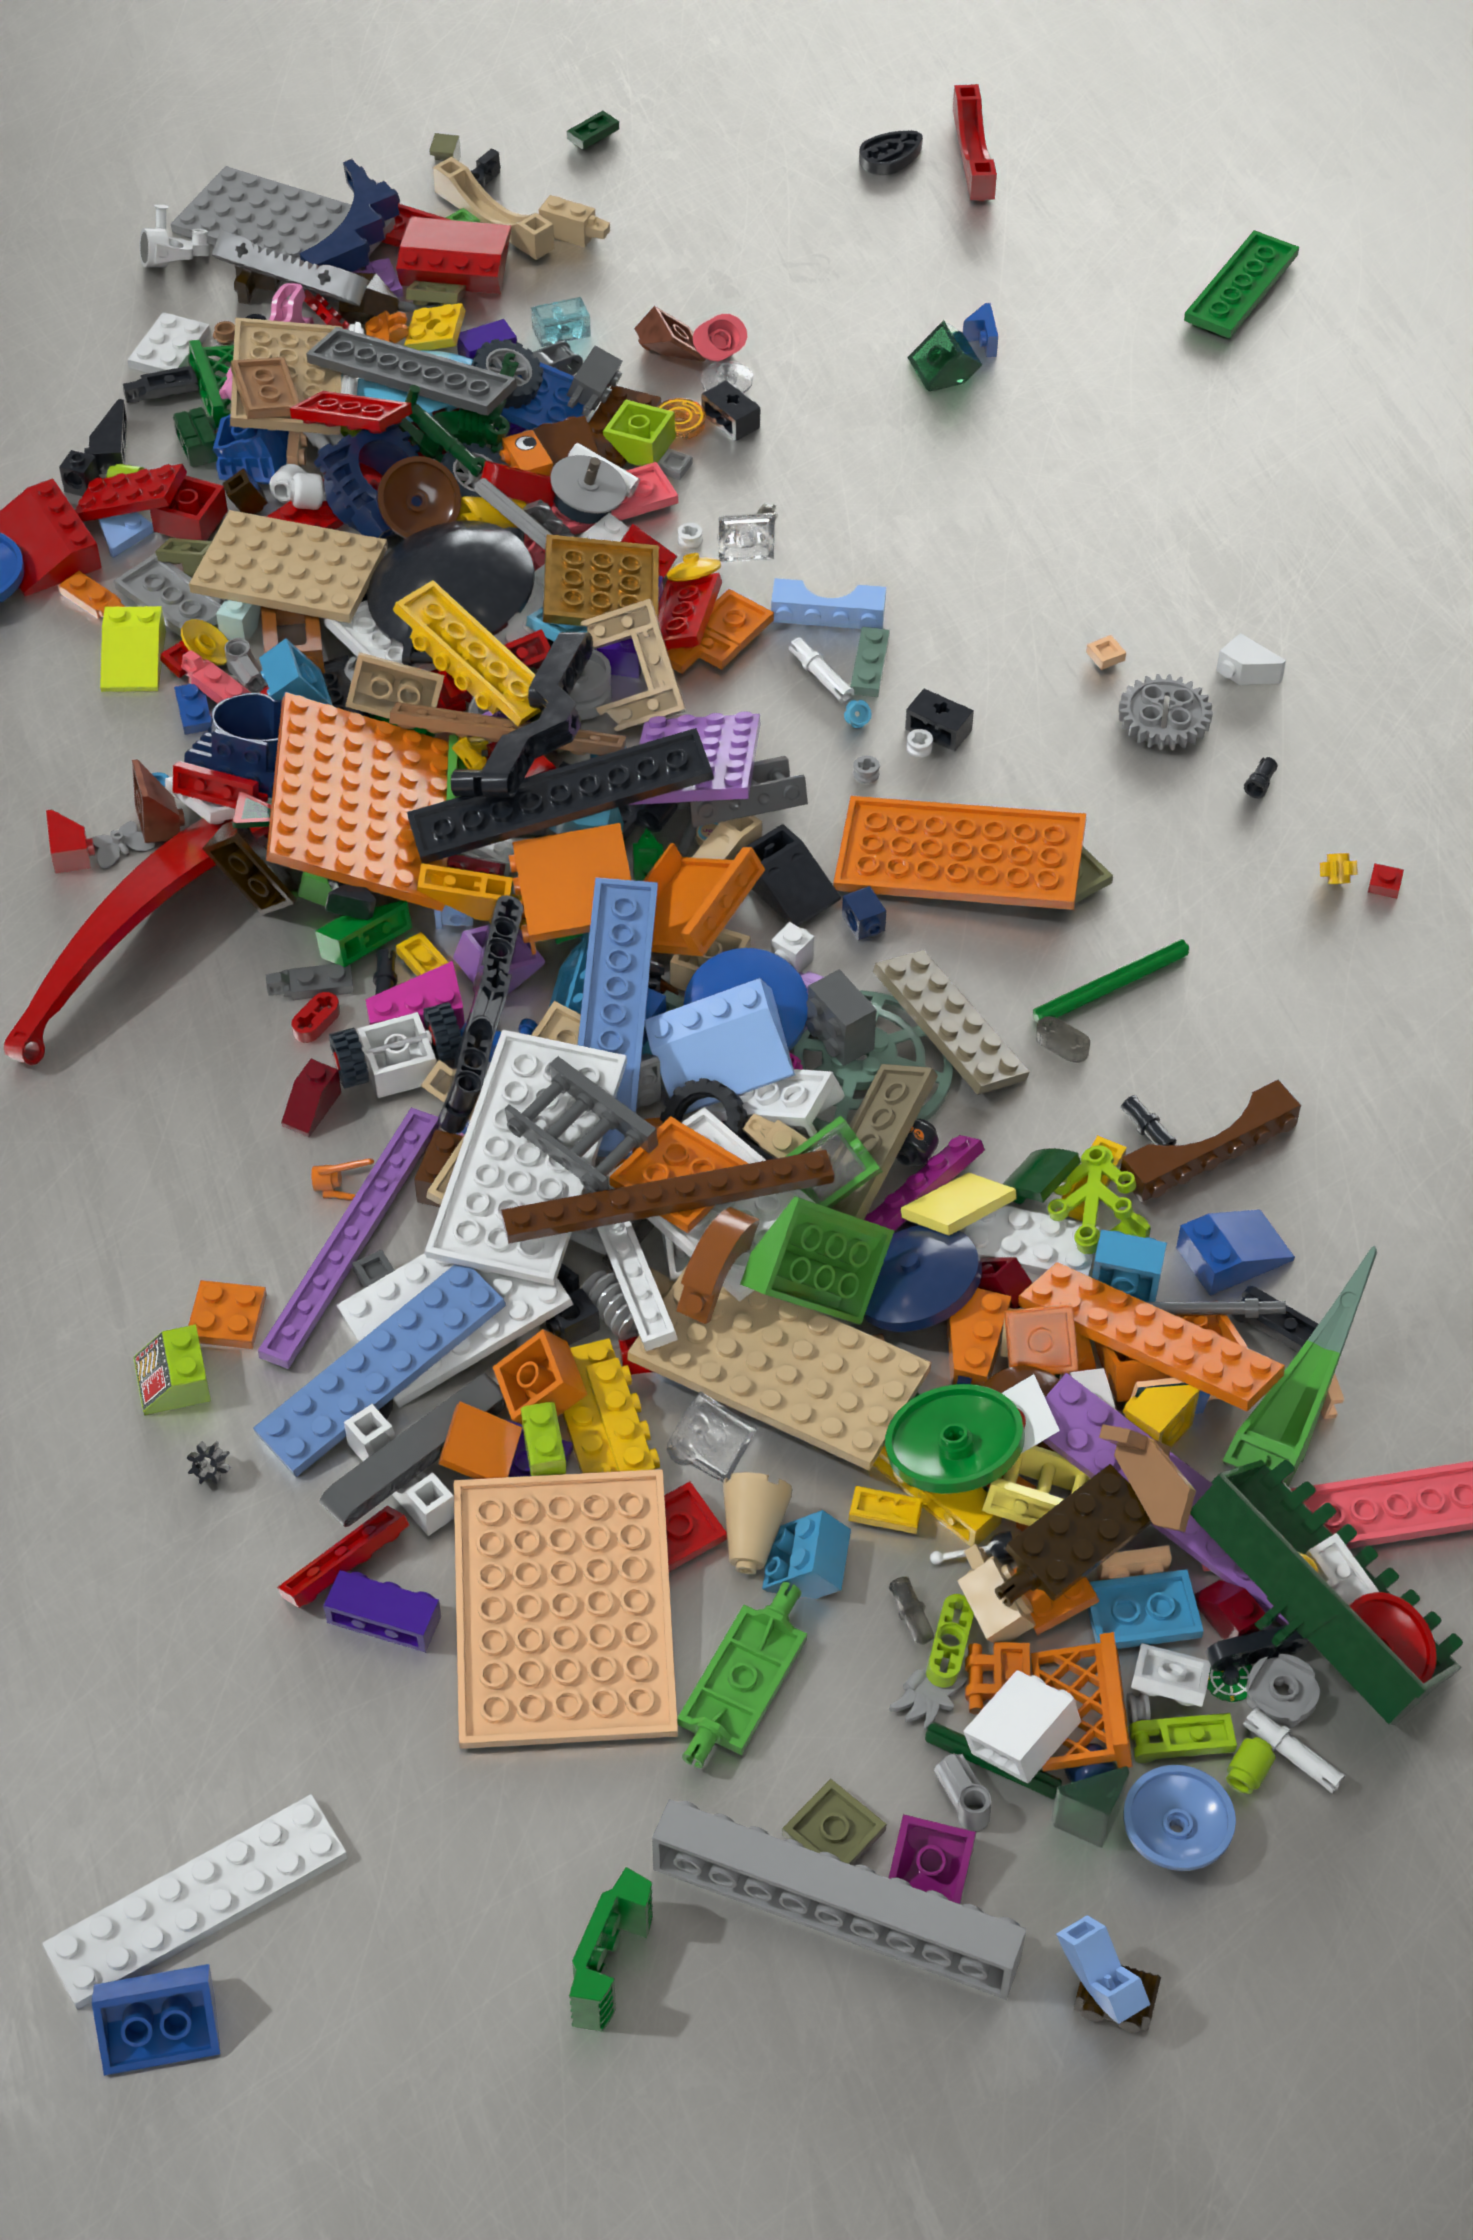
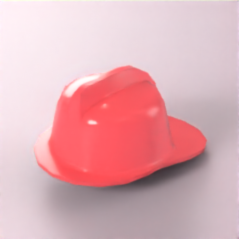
M720 314L698 326L693 334V345L702 357L716 362L725 360L740 351L747 340V329L744 323L738 317L731 314Z

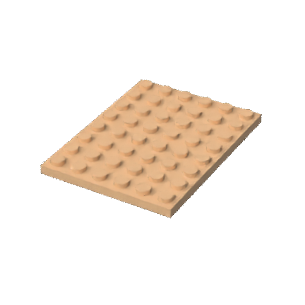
M663 1469L454 1480L460 1749L678 1737Z

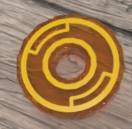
M675 398L666 400L657 406V408L673 411L675 419H684L681 421L675 420L676 437H682V440H687L698 436L704 430L706 414L704 408L699 403L690 399Z

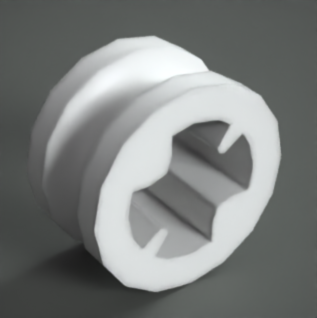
M696 523L682 524L678 528V544L684 549L698 548L702 544V528Z
M923 729L911 731L907 736V752L916 758L929 756L933 747L931 733Z

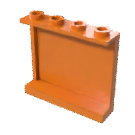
M620 823L512 842L514 854L508 855L511 872H518V877L513 878L515 895H522V901H520L523 905L521 920L526 919L527 924L521 925L524 943H530L532 955L537 954L535 942L590 932L595 878L631 880Z
M670 843L643 880L644 882L658 883L652 952L692 956L705 955L765 871L752 847H742L734 860L682 857L675 844Z

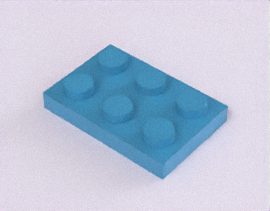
M1187 1569L1089 1582L1100 1601L1087 1608L1096 1643H1100L1099 1634L1114 1632L1117 1649L1141 1646V1643L1153 1645L1198 1639L1203 1636L1204 1630Z

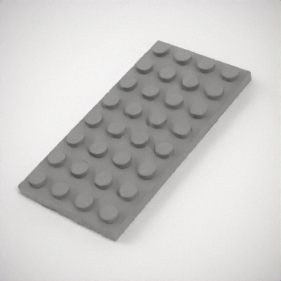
M225 166L171 223L172 232L192 238V229L207 230V243L212 245L216 244L220 230L245 237L263 249L265 247L279 254L283 253L286 256L300 259L299 253L321 242L343 222L350 211L351 204ZM394 218L384 221V237L394 229ZM382 241L369 246L370 253H368V257Z

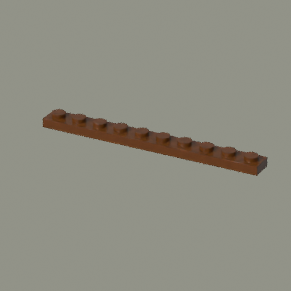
M820 1150L501 1209V1216L507 1241L510 1244L834 1183L835 1174L827 1150Z

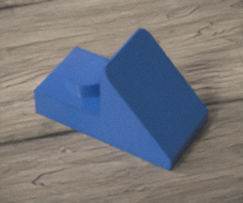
M985 303L964 320L962 341H979L980 347L985 349L986 357H997L999 336L991 303Z

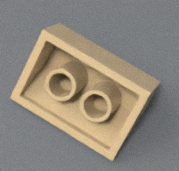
M359 652L345 707L389 719L390 711L396 702L436 708L444 675Z

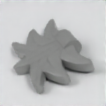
M947 1667L942 1671L943 1673L947 1672ZM926 1668L923 1671L917 1669L903 1685L906 1691L905 1694L890 1705L889 1711L897 1712L913 1706L906 1715L905 1722H912L926 1715L924 1729L927 1730L929 1725L934 1722L939 1708L953 1711L954 1704L949 1697L964 1687L967 1677L958 1679L950 1687L942 1688L933 1685L928 1680Z

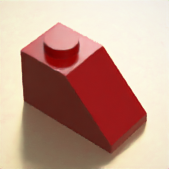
M52 809L46 810L50 853L55 874L91 869L90 856H95L93 838L87 839L85 827Z

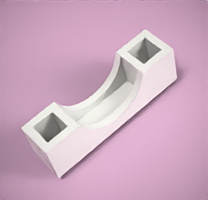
M373 1404L344 1422L347 1443L362 1461L397 1437L391 1424ZM422 1471L392 1494L428 1536L454 1519V1495L434 1473L428 1475Z

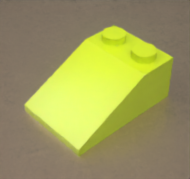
M162 606L105 607L101 642V692L159 690L162 667L160 655L164 651L166 636Z

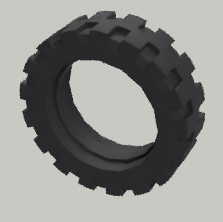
M700 1078L697 1082L690 1080L685 1082L686 1086L682 1088L677 1087L673 1091L674 1095L671 1099L667 1098L665 1101V1111H661L660 1120L663 1123L670 1116L682 1123L683 1115L694 1102L706 1097L716 1098L725 1107L727 1115L726 1126L739 1138L743 1137V1133H745L743 1128L746 1125L745 1119L748 1118L747 1111L742 1106L744 1104L743 1101L733 1090L716 1080L710 1081L706 1078Z

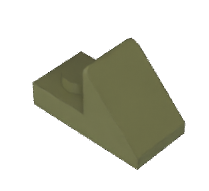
M169 538L155 552L158 561L170 562L172 564L182 563L184 573L192 578L212 541Z

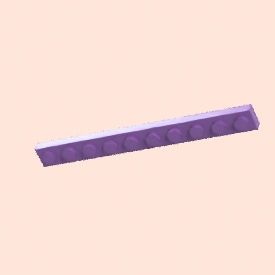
M412 1107L410 1108L258 1349L260 1359L286 1369L290 1368L353 1267L352 1263L358 1259L430 1143L435 1130H438L440 1127L437 1116Z

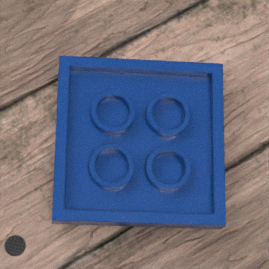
M540 362L539 366L543 368V381L535 399H532L531 403L526 406L523 404L521 408H504L501 416L505 417L508 422L528 430H533V428H537L544 423L553 424L571 416H584L582 413L585 405L578 402L573 409L567 406L571 398L567 396V393L575 376Z

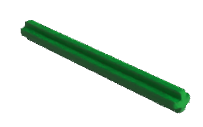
M1179 939L1034 1008L1033 1019L1036 1020L1038 1025H1043L1187 956L1190 949L1189 945L1186 944L1184 939Z

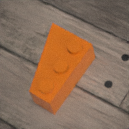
M977 1288L967 1304L953 1316L946 1319L951 1385L972 1384L983 1386L991 1378L1002 1342L1004 1311H1008L1010 1308L1011 1296Z

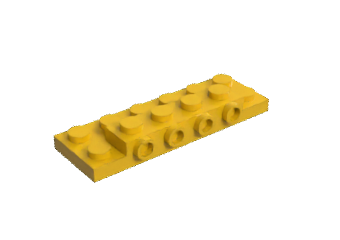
M434 580L396 602L393 611L413 629L410 638L415 649L420 652L425 651L433 659V663L438 670L448 672L454 678L455 685L460 690H467L475 697V702L480 709H487L493 715L501 710L518 727L541 712L540 709L531 708L528 700L529 687L535 674Z
M610 1338L571 1347L570 1350L588 1395L563 1412L562 1415L571 1443H573V1450L581 1474L659 1469L658 1453L655 1448L649 1449L646 1442L651 1440L647 1421H639L637 1413L641 1412L638 1394H630L628 1388L629 1385H632L628 1365L621 1367L619 1358L615 1356Z

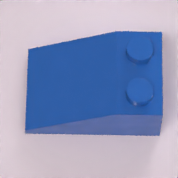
M1260 1209L1208 1213L1180 1225L1176 1249L1210 1296L1290 1263L1295 1259V1256Z

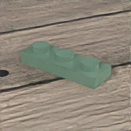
M862 627L850 686L855 691L854 695L879 697L890 630Z

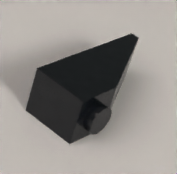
M124 399L116 401L89 436V447L84 448V453L96 456L99 475L107 474L110 466L125 464L127 415Z

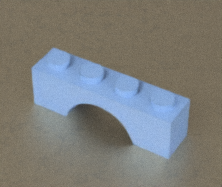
M775 578L771 600V611L774 612L773 622L862 629V627L883 629L886 587L858 585L854 591L846 596L824 598L811 593L805 587L802 580Z

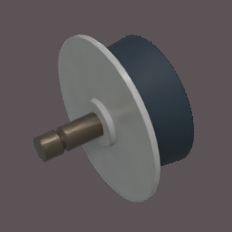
M585 455L569 456L557 462L551 472L550 482L556 493L554 500L556 507L563 515L579 523H597L609 512L611 513L612 510L620 506L626 495V485L620 473L613 466L596 457Z

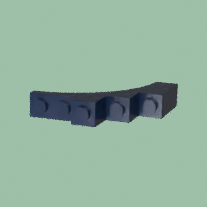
M349 159L343 162L346 183L354 193L350 211L343 222L328 237L299 254L300 259L304 262L308 261L318 266L331 265L353 272L370 264L368 253H370L369 246L385 239L383 228H385L384 221L400 215L398 208L400 198L394 188L391 189L385 181L377 184L374 179L371 180L367 176L362 166L359 167L353 159Z

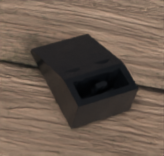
M781 824L746 846L753 848L765 868V871L751 890L788 923L791 922L796 926H800L841 900V896L804 842L784 824Z

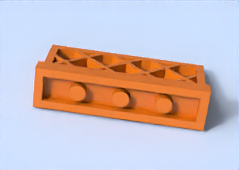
M1114 1632L1099 1634L1100 1643L1030 1653L1033 1675L1042 1679L1050 1687L1067 1691L1075 1700L1083 1704L1078 1709L1081 1722L1077 1727L1086 1733L1077 1743L1067 1738L1062 1745L1070 1750L1064 1756L1050 1757L1042 1767L1043 1772L1117 1761L1118 1769L1133 1767L1120 1661ZM1096 1656V1661L1087 1670L1076 1665L1081 1658ZM1055 1662L1060 1665L1052 1675L1040 1670V1664ZM1068 1671L1080 1676L1071 1686L1059 1681ZM1088 1681L1099 1687L1090 1698L1079 1692ZM1091 1709L1103 1715L1093 1726L1082 1720ZM1096 1737L1106 1743L1107 1749L1090 1751L1085 1747Z

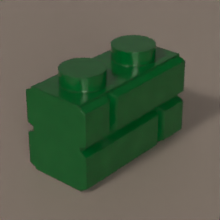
M202 407L191 409L189 412L175 413L173 416L175 433L190 466L197 467L204 465L205 462L208 464L217 462L218 457L213 451L217 435L215 433L216 425L213 416L207 417Z

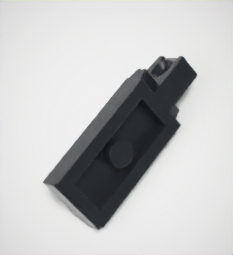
M191 365L140 375L141 379L137 381L123 383V392L127 403L199 390V383Z

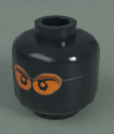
M916 1119L896 1159L906 1166H922L927 1163L938 1147L939 1139L936 1128L925 1119Z

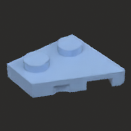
M138 512L98 519L109 548L110 556L113 558L154 532L153 524Z

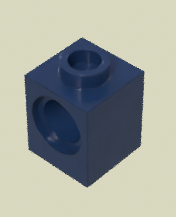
M870 886L843 895L842 917L858 940L869 936H876L880 932L885 931L886 909Z

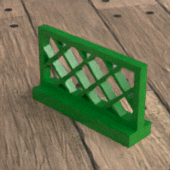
M189 340L188 363L189 366L193 367L199 383L198 391L207 416H213L216 428H218L221 418L231 414V409L227 410L231 400L221 399L219 394L227 377L223 378L215 373L221 371L227 374L230 367L225 364L227 362L231 363L233 360L234 345L202 347L200 340ZM208 356H217L221 359L219 361H215L209 358Z

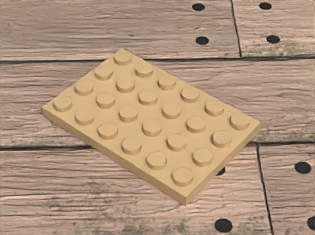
M235 317L233 360L284 357L300 402L321 391L341 393L342 373L307 363L306 353L335 327L342 328V326ZM232 376L230 426L267 429L271 431L283 430L297 433L308 432L340 435L341 426L327 427L325 423L319 422L305 424L303 420L291 419V416L247 419L234 377Z
M229 510L189 583L190 593L351 623L368 589L371 577L388 549L387 539Z

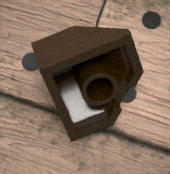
M355 273L369 281L360 306L339 301L338 310L343 319L349 324H355L356 322L365 324V322L384 311H387L390 315L398 312L400 300L376 273Z

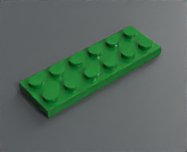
M1253 230L1187 309L1184 321L1217 333L1220 336L1231 338L1298 256L1299 247Z

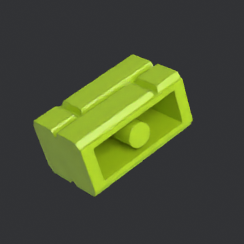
M546 1402L522 1407V1429L531 1476L566 1474V1460L555 1403Z

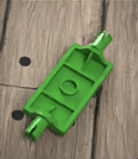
M783 1582L772 1603L765 1606L764 1609L755 1610L746 1605L742 1606L677 1718L678 1726L695 1733L687 1750L682 1755L683 1760L690 1766L695 1759L694 1767L702 1768L715 1744H719L740 1755L746 1749L807 1641V1633L794 1628L789 1622V1614L802 1594L797 1586L793 1585L791 1590L788 1591L790 1583Z

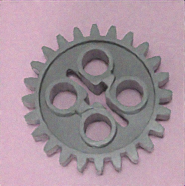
M1156 674L1155 680L1145 676L1144 683L1135 680L1134 687L1128 685L1126 693H1122L1118 709L1119 721L1123 722L1122 729H1129V737L1138 735L1137 743L1146 740L1148 741L1149 748L1154 743L1158 744L1160 750H1163L1165 745H1169L1171 750H1175L1176 744L1186 748L1187 741L1195 745L1197 737L1203 739L1205 731H1209L1213 715L1211 711L1212 703L1208 702L1209 696L1201 695V687L1193 689V681L1187 684L1182 683L1183 677H1179L1174 681L1171 674H1168L1166 679H1162L1159 674ZM1169 696L1167 725L1163 729L1161 728L1164 697Z

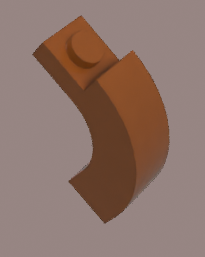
M732 1207L723 1210L716 1216L702 1235L686 1267L681 1281L684 1287L676 1312L704 1324L711 1321L725 1278L737 1258L750 1250L760 1219Z

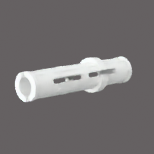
M801 637L792 641L796 649L790 645L789 651L802 662V667L807 672H812L840 703L849 702L852 699L850 695H854V689L824 661L823 655L819 651H814Z
M1258 1707L1253 1709L1248 1715V1721L1246 1720L1243 1726L1267 1741L1272 1746L1273 1753L1278 1751L1329 1790L1331 1794L1336 1791L1346 1774L1340 1772L1290 1733V1728L1286 1725L1281 1727L1260 1711Z

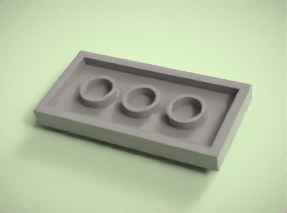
M156 553L114 580L115 589L138 606H162L165 625L179 636H181L183 624L191 619H199L213 626L218 623L216 613L224 602L220 598L190 593L189 583L192 578L172 563L158 561Z

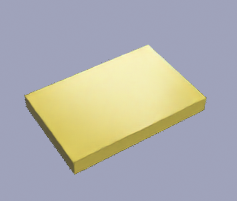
M968 1172L901 1207V1214L905 1220L950 1236L1016 1200V1189Z

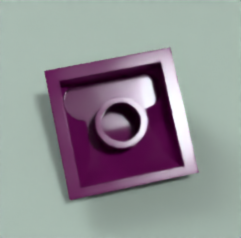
M903 1814L888 1878L903 1879L913 1888L925 1892H939L949 1901L960 1904L974 1850L976 1832Z

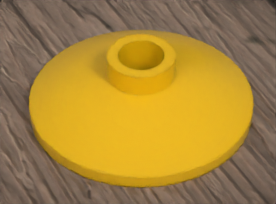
M690 553L683 556V562L668 571L667 578L671 581H688L701 578L721 568V561L709 557H699V553Z
M191 619L183 624L181 637L189 651L195 652L203 660L207 659L215 665L227 663L224 647L228 639L219 629L199 619Z

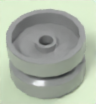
M594 649L569 695L576 702L575 709L578 711L581 720L599 716L600 714L596 708L611 703L612 699L609 660L601 652Z

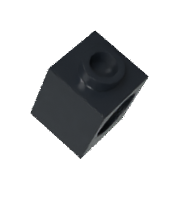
M71 450L59 466L63 489L67 493L83 496L88 488V484L92 480L100 478L96 456Z
M582 1288L568 1294L572 1300V1306L546 1321L548 1331L567 1341L568 1345L600 1330L599 1310Z

